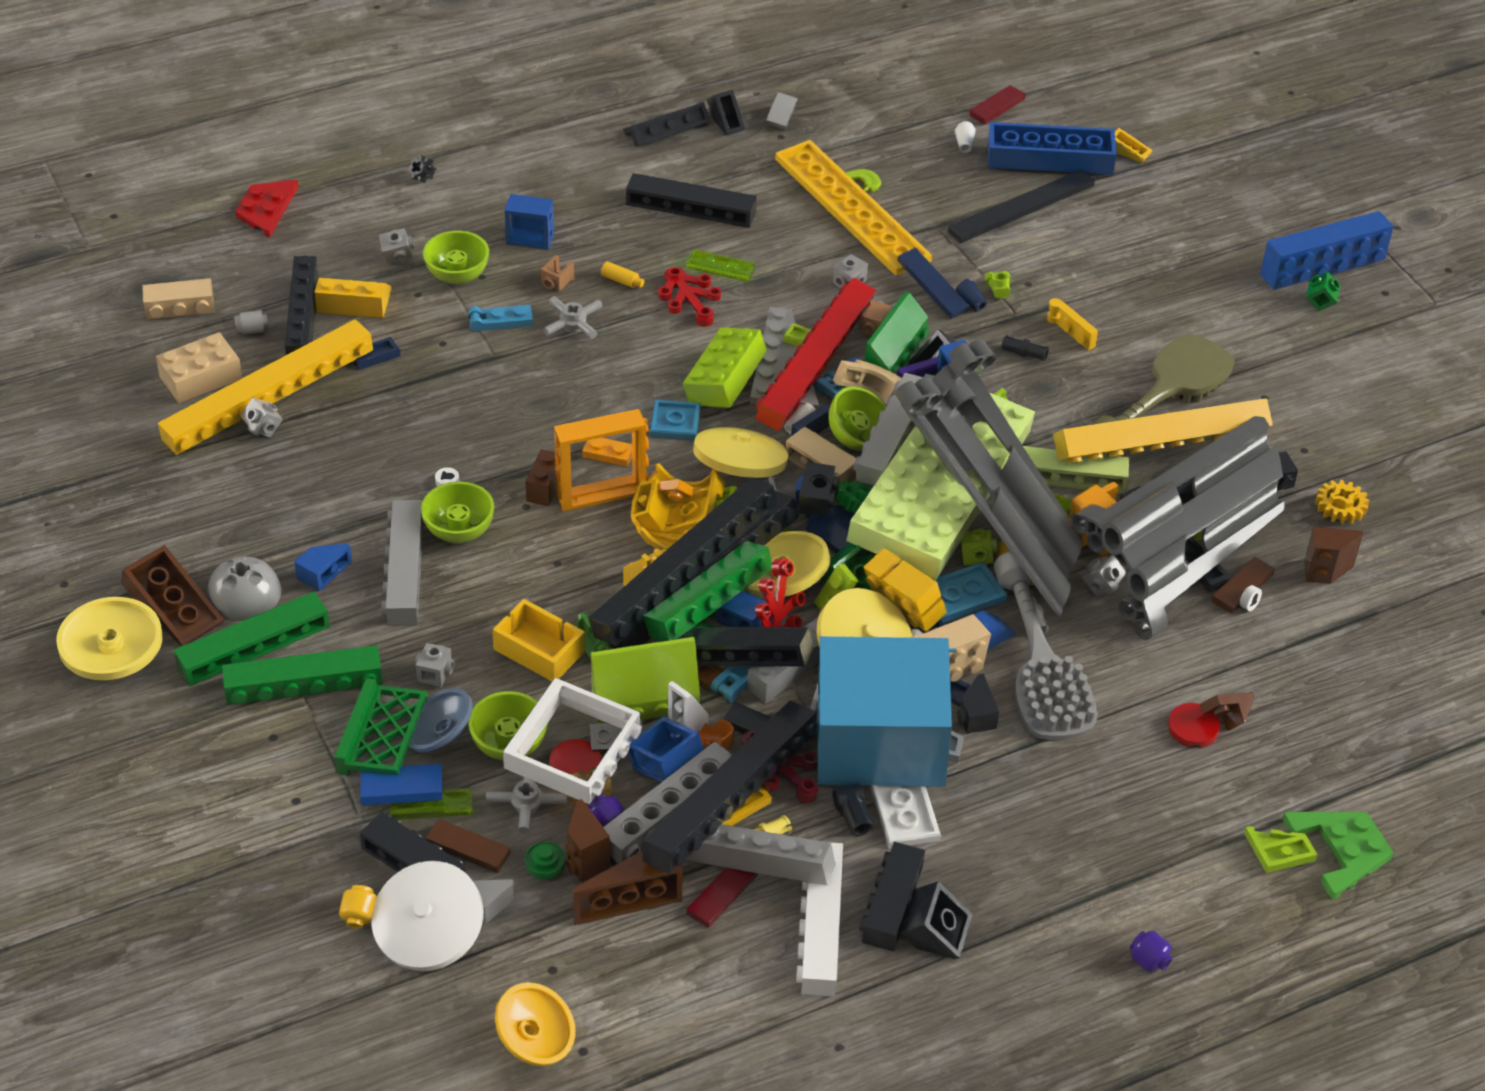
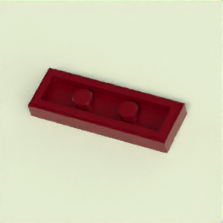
M1009 85L970 109L969 116L985 125L1025 100L1026 94Z
M725 867L687 908L686 915L709 929L758 876V873Z

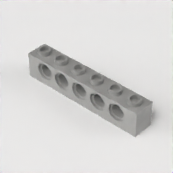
M713 742L605 825L603 828L610 836V857L619 864L643 850V840L724 764L732 754L718 743Z

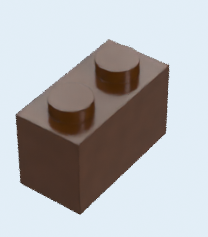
M544 449L540 450L525 481L526 502L550 506L556 493L555 452Z

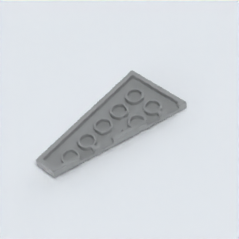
M769 308L763 336L767 352L756 368L750 404H757L761 396L766 397V390L771 383H776L775 379L779 371H785L784 367L790 357L794 358L793 355L797 347L783 342V335L792 323L796 324L792 309ZM812 386L800 404L808 402L817 410L819 404L814 386Z

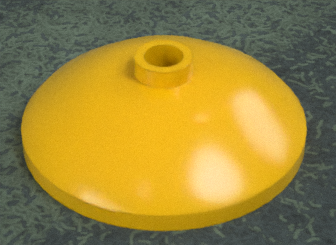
M521 983L507 990L498 1001L495 1011V1024L498 1035L505 1047L519 1060L535 1066H548L559 1062L569 1053L575 1040V1023L567 1004L554 991L537 983Z

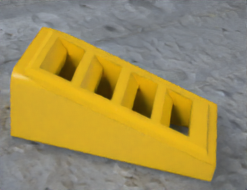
M1120 128L1115 131L1116 154L1143 163L1153 150Z

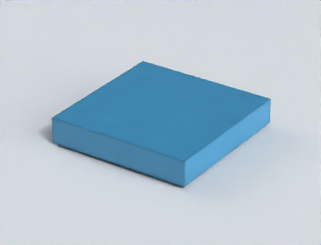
M655 400L650 437L694 441L698 434L701 403Z

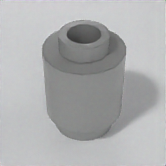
M261 310L241 312L240 315L234 316L237 334L265 333L264 328H268L267 314H262Z

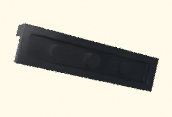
M702 102L624 128L623 132L624 135L631 133L636 147L708 123L710 119L705 104Z

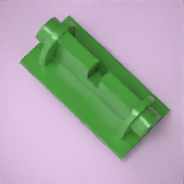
M583 612L578 615L577 625L575 626L585 631V652L591 660V652L610 650L612 647L609 643L594 637L588 619L591 615Z

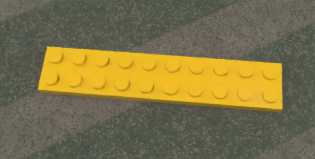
M811 140L775 153V160L895 276L907 272L897 261L898 256L915 247L931 262L932 254Z

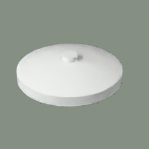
M426 861L413 864L396 873L379 892L371 919L374 938L383 953L391 961L403 968L413 971H432L443 968L461 958L477 939L483 922L482 898L471 878L454 865L440 861Z

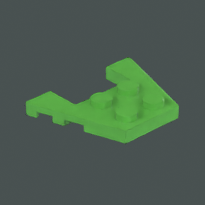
M1285 812L1282 820L1290 833L1308 834L1319 831L1342 867L1340 870L1323 874L1321 878V883L1332 900L1338 898L1341 892L1347 888L1350 889L1355 886L1365 875L1369 876L1392 859V849L1367 812Z

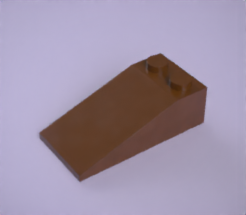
M165 545L123 569L121 584L133 599L146 604L156 613L161 627L180 646L191 643L224 622L223 617Z
M643 851L583 882L573 888L575 926L682 902L683 867L678 866L671 874H668L642 862Z

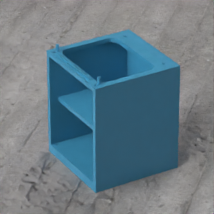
M820 636L818 785H853L860 783L866 786L945 787L952 730L949 652L956 653L957 651L955 648H949V638Z

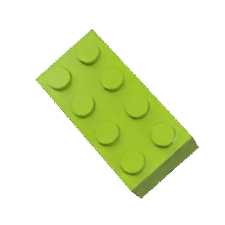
M720 328L682 383L688 401L701 403V406L731 408L767 352L761 330Z

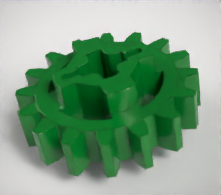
M848 481L844 483L839 482L837 491L834 492L835 500L840 501L839 505L844 506L843 508L848 512L856 513L873 487L866 486L858 481H853L852 484Z

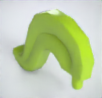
M857 169L845 172L853 181H862L865 192L868 190L871 192L876 191L881 186L879 176L873 171Z

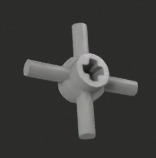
M555 296L550 298L549 303L560 312V319L543 328L547 336L562 328L571 333L583 331L591 339L597 336V331L589 326L586 320L587 315L602 308L600 300L582 307V305L575 302L564 304Z
M523 776V781L518 782L512 792L487 791L486 802L511 803L520 814L518 831L520 833H528L530 816L538 811L541 804H567V795L563 793H542L533 780Z

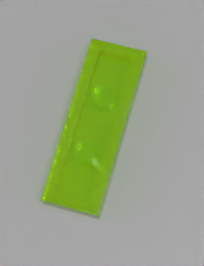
M693 249L687 260V268L749 282L756 269V263Z
M471 788L442 790V800L391 804V817H395L398 820L473 815Z

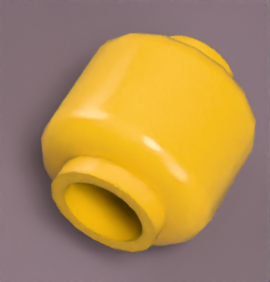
M354 885L352 889H348L343 893L339 916L346 921L348 927L361 929L363 925L372 923L371 919L377 898L373 893V889L363 885Z

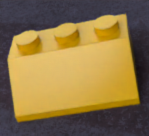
M319 278L314 292L317 313L383 318L391 293V285L377 282Z

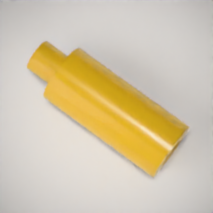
M608 261L602 266V277L630 288L635 286L642 288L644 285V279L639 278V274Z

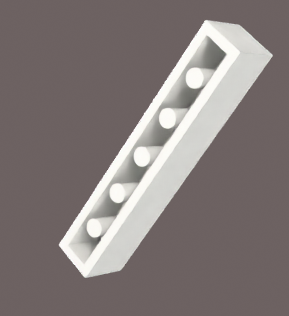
M831 843L836 865L827 885L802 881V890L807 891V897L801 896L800 913H806V919H800L799 936H804V942H799L798 959H803V966H797L796 983H802L801 994L835 997L843 843Z

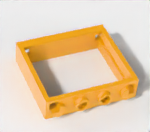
M639 409L554 426L556 495L563 512L634 497L640 482L649 479L646 467H649V459L646 450L649 449V441L646 436L649 428L647 418L642 417ZM632 432V475L575 487L571 486L570 444Z

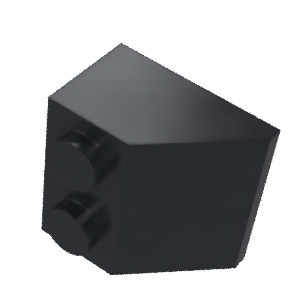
M937 881L913 890L900 933L919 950L958 959L960 958L973 914Z

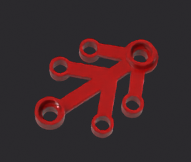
M678 267L667 269L664 273L666 284L659 288L658 298L662 301H668L672 297L673 288H679L675 299L668 302V311L671 314L680 313L686 298L696 311V323L702 327L712 325L714 322L713 311L711 308L703 306L696 297L707 298L710 301H719L721 299L720 288H709L711 286V276L708 274H701L699 277L687 275L684 270ZM687 283L699 285L701 288L688 286Z
M776 558L771 565L773 576L778 578L775 598L773 595L775 590L773 579H761L759 582V590L763 594L766 603L757 604L755 614L759 618L762 627H780L781 620L795 606H803L805 604L806 597L802 591L790 595V598L784 602L787 578L794 572V565L787 558ZM788 616L786 623L782 627H802V619L800 616Z

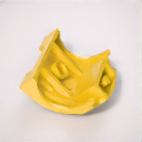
M660 463L656 464V471L652 473L647 481L642 480L632 500L631 519L643 540L659 550L665 548L667 550L714 509L715 500L721 499L723 496L725 480L717 470L713 469L710 475L701 481H683L694 487L692 497H684L680 501H675L660 492L659 485L661 481L678 479L669 474Z

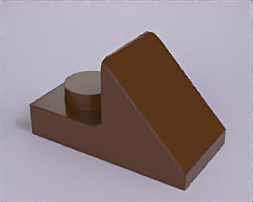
M1253 692L1219 694L1201 703L1200 707L1203 714L1214 713L1215 716L1222 715L1226 729L1230 731L1246 721L1254 700Z

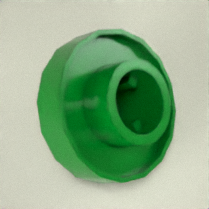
M543 841L536 843L526 852V869L532 876L538 879L547 880L555 878L565 868L566 857L564 850L553 842Z

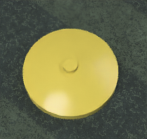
M733 427L711 428L697 434L694 440L693 452L696 458L708 467L726 474L750 478L770 477L781 473L787 465L788 452L786 448L777 440L752 430Z
M781 532L764 545L769 548L772 562L776 558H787L794 565L793 574L787 578L785 597L801 592L815 584L823 577L830 565V554L827 544L822 538L809 532ZM770 570L743 590L760 599H765L759 590V582L761 579H773L775 582V590L773 592L775 598L778 578H775Z
M854 588L836 594L822 608L817 620L816 633L819 647L820 636L912 638L909 624L899 608L885 596L868 589Z
M106 597L88 602L71 612L62 622L57 633L56 642L62 662L73 673L92 680H114L138 672L155 658L162 644V629L158 616L146 604L126 597Z

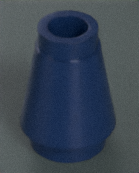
M965 279L957 286L956 292L977 311L985 308L987 301L974 281Z

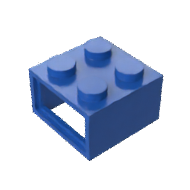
M510 194L504 210L506 244L549 250L554 236L553 200Z
M663 716L642 732L637 739L631 741L628 754L633 770L661 783L702 752L704 748L699 732Z

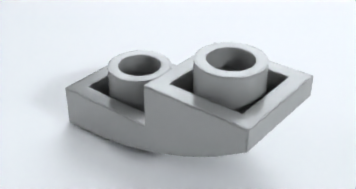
M778 92L766 119V124L786 130L798 98Z

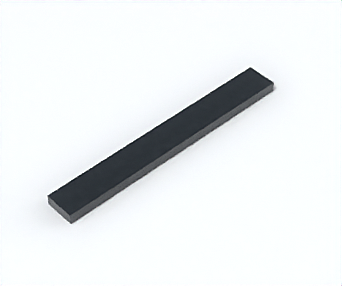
M1080 169L948 226V233L957 241L963 243L1093 187L1095 180Z

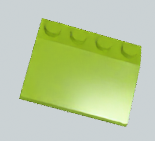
M690 637L591 652L592 693L640 712V720L668 716V684L671 681L690 693L700 704L695 638ZM596 718L597 724H598V723H606V722H604V721L599 720V719Z

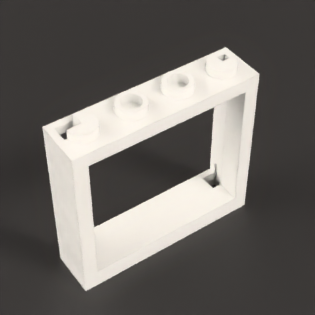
M555 678L503 751L504 768L578 800L583 799L585 803L590 804L595 795L599 796L601 794L607 777L613 776L617 768V762L621 757L624 758L626 756L631 741L638 738L642 726H640V712ZM561 704L622 729L588 782L525 756Z

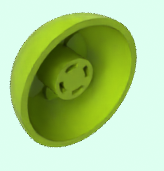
M448 231L434 236L426 243L423 249V258L428 270L438 280L447 284L461 285L473 281L484 271L489 259V247L483 238L474 233Z
M853 386L840 390L829 408V425L833 435L845 447L862 452L864 442L869 441L872 427L877 426L880 412L882 410L885 411L886 404L876 394L861 387Z
M449 482L432 489L425 496L421 505V513L425 525L433 535L445 542L462 544L477 539L487 530L494 515V501L489 492L479 485L469 482Z
M513 691L498 692L486 696L473 707L468 721L473 742L485 755L504 761L503 751L538 701L526 694ZM547 725L525 756L530 755L539 747L546 734Z

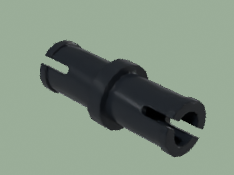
M1005 335L1002 341V349L1020 353L1022 357L1030 356L1045 361L1049 353V347L1031 343L1028 339L1023 341Z

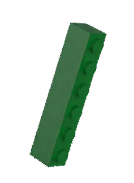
M750 541L744 542L646 613L644 619L649 637L660 641L678 639L771 570L772 561L769 548Z
M315 592L301 596L174 649L177 667L189 687L223 673L222 665L252 661L330 628L328 610Z
M378 645L222 665L227 705L362 688L366 678L376 679L377 685H383Z

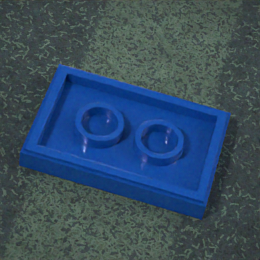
M441 764L401 766L398 775L361 771L360 802L362 806L442 800Z

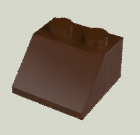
M1313 527L1304 559L1306 582L1331 584L1350 571L1355 564L1363 531Z
M583 799L578 800L567 830V843L565 844L568 853V860H566L567 868L572 875L576 874L581 883L610 869V836Z

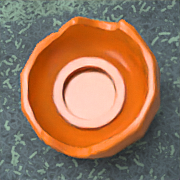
M719 719L715 726H709L705 723L701 730L698 731L704 749L713 742L718 743L727 751L733 745L734 727L728 721Z

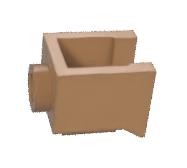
M557 255L541 268V284L549 290L555 289L560 292L570 281L574 280V262L570 261L561 271L559 256Z
M869 300V307H866L861 315L860 328H862V334L872 336L885 319L891 306Z

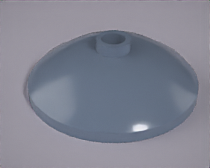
M450 688L427 698L409 748L420 753L432 752L456 739L468 724L472 713L473 703L470 696L462 689Z

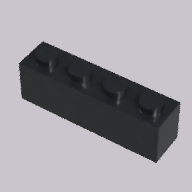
M383 812L379 813L360 831L362 849L397 872L413 864L426 861L445 862L465 872V865L458 857L450 856L439 845L428 842L417 831L408 829L397 818L389 817Z
M894 841L891 851H885L882 861V867H885L884 871L878 872L874 887L877 888L875 894H870L867 903L869 913L868 915L863 914L859 930L863 931L862 943L895 951L913 890L917 886L923 869L924 849Z

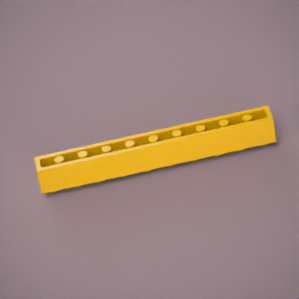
M356 319L158 422L162 441L178 455L243 420L240 415L253 397L273 404L356 360V358L373 351L371 333Z
M1265 398L1068 428L1053 433L1058 462L1068 461V464L1082 462V458L1086 457L1089 458V461L1102 459L1105 454H1109L1110 458L1124 455V451H1130V454L1144 452V448L1149 447L1151 451L1164 449V445L1168 444L1171 445V448L1184 446L1187 441H1190L1191 445L1205 442L1207 438H1211V442H1214L1254 416L1265 417L1269 426H1273L1268 401Z

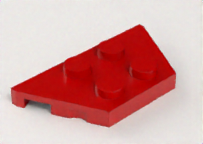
M298 180L250 185L235 210L236 218L248 223L253 229L260 228L266 237H270L299 187Z

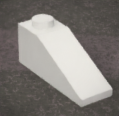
M673 681L668 684V718L692 730L700 731L705 723L708 724L709 714L686 690Z

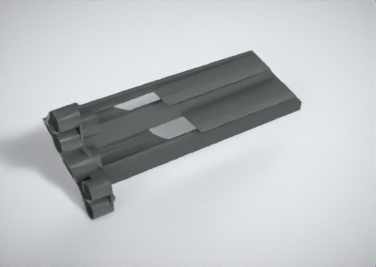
M983 338L976 339L969 345L961 343L949 353V357L952 359L951 363L943 367L933 379L930 376H925L915 384L913 381H908L897 388L895 396L955 481L963 485L1053 611L1061 616L1062 608L1066 603L1071 588L1067 578L1070 569L1080 554L1083 541L978 376V373L995 362V354ZM976 422H986L1010 454L1002 470L973 432L972 426ZM972 469L995 500L992 507H990L965 471Z
M1254 416L1109 508L1105 509L1101 506L1090 504L1071 517V524L1075 531L1080 534H1087V544L1092 551L1101 553L1106 549L1112 555L1121 553L1130 569L1127 575V587L1130 594L1119 603L1118 609L1126 620L1135 621L1134 628L1140 638L1149 640L1164 630L1168 625L1164 607L1284 510V501H1280L1277 496V484L1279 479L1283 477L1277 445L1270 449L1267 444V432L1270 426L1265 417ZM1193 478L1192 488L1195 498L1182 505L1177 487ZM1202 530V546L1205 553L1187 565L1185 561L1186 540Z

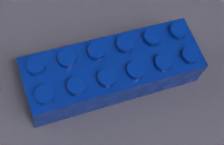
M990 122L987 140L988 168L1076 172L1081 169L1086 173L1113 175L1117 155L1115 129Z
M1380 211L1268 240L1260 275L1273 290L1309 281L1314 276L1321 275L1327 271L1331 275L1385 260L1394 226Z

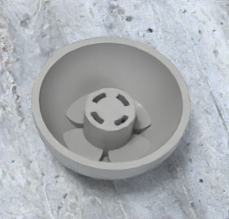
M238 556L224 561L213 571L207 584L206 596L223 618L244 621L273 609L281 597L282 589L277 574L267 563L255 557Z

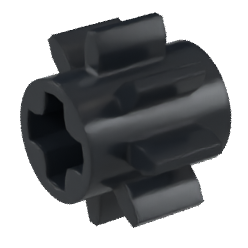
M419 155V159H412L409 168L413 174L411 178L426 183V179H433L436 170L432 165L434 160Z

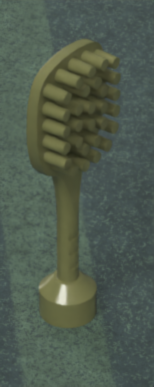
M1197 335L1181 336L1166 345L1155 357L1152 373L1156 378V382L1139 401L1117 419L1103 415L1091 425L1140 418L1156 404L1171 396L1174 399H1179L1180 395H1184L1183 402L1186 404L1190 403L1192 396H1194L1195 402H1201L1202 396L1208 397L1210 391L1214 392L1217 386H1221L1223 381L1228 379L1234 368V358L1224 348L1208 339Z

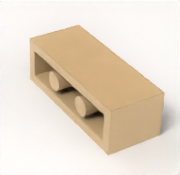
M211 278L142 285L146 320L215 313Z
M805 426L786 440L788 460L805 470L807 462L835 466V476H839V482L844 483L848 481L851 483L856 479V471L854 470L856 458Z

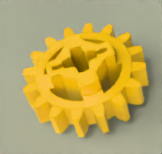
M1331 480L1330 485L1324 483L1322 488L1318 489L1315 505H1318V512L1324 511V518L1332 517L1331 522H1335L1337 519L1340 520L1341 524H1344L1345 520L1354 524L1355 519L1361 521L1362 516L1366 515L1369 499H1366V492L1360 493V486L1352 487L1353 482H1349L1347 485L1344 484L1343 480H1340L1339 484Z

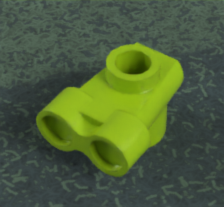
M1008 271L988 272L985 274V283L991 288L995 298L1004 299L1010 295L1009 285L1012 279Z

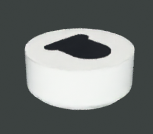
M442 468L435 474L437 487L445 483L459 481V473L453 468Z
M1253 585L1247 587L1240 598V606L1248 611H1252L1261 599V589Z

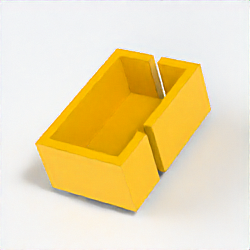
M883 548L863 567L867 576V583L872 591L885 596L893 602L910 625L915 628L919 627L927 632L947 613L943 599L940 598L941 593L937 582L904 560L898 564L901 561L900 558Z
M525 599L510 612V617L505 616L492 629L495 651L551 682L555 678L560 679L585 653V631L568 622L563 625L561 618Z

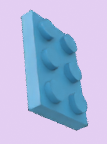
M984 562L939 576L935 580L941 593L940 598L943 599L947 611L940 619L942 623L998 605L1007 600L1006 592L999 585Z

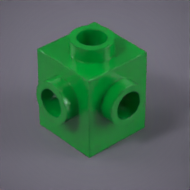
M1328 271L1321 275H1316L1309 280L1306 297L1318 311H1321L1338 303L1340 283Z

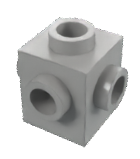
M404 228L379 235L382 253L387 264L403 262L413 258L411 249L415 248L412 236H407Z
M850 254L834 266L833 284L841 288L844 283L848 284L853 277L863 283L866 282L868 263Z
M254 397L240 415L252 434L256 436L263 435L269 438L283 420L278 414V409L275 405Z
M1110 554L1091 561L1082 578L1095 596L1104 593L1111 594L1117 590L1118 584L1126 572L1115 556Z
M426 643L423 651L417 654L415 661L417 682L442 688L447 675H451L454 669L455 661L451 657V648Z

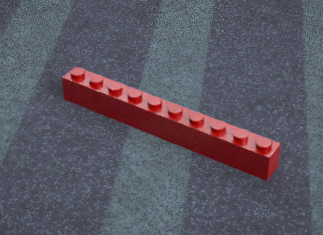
M854 277L848 284H843L838 294L840 296H834L830 304L831 308L826 307L821 316L822 320L818 319L812 328L813 333H807L803 341L804 345L799 344L793 355L794 358L790 357L784 367L785 371H779L775 379L776 383H771L766 390V397L761 396L755 407L758 409L755 417L756 420L778 432L781 431L861 319V315L866 307H869V300L873 299L876 289Z

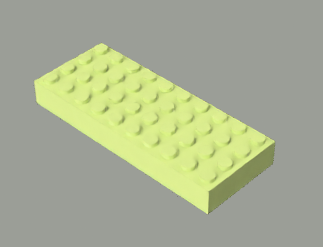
M990 393L1019 441L1023 444L1030 433L1035 411ZM976 422L972 426L973 432L1002 470L1010 454L986 422ZM915 425L851 519L847 541L876 554L885 548L900 558L901 561L898 564L904 560L925 575L937 580L980 512V508L964 486L955 481ZM972 469L965 471L987 501L990 493Z

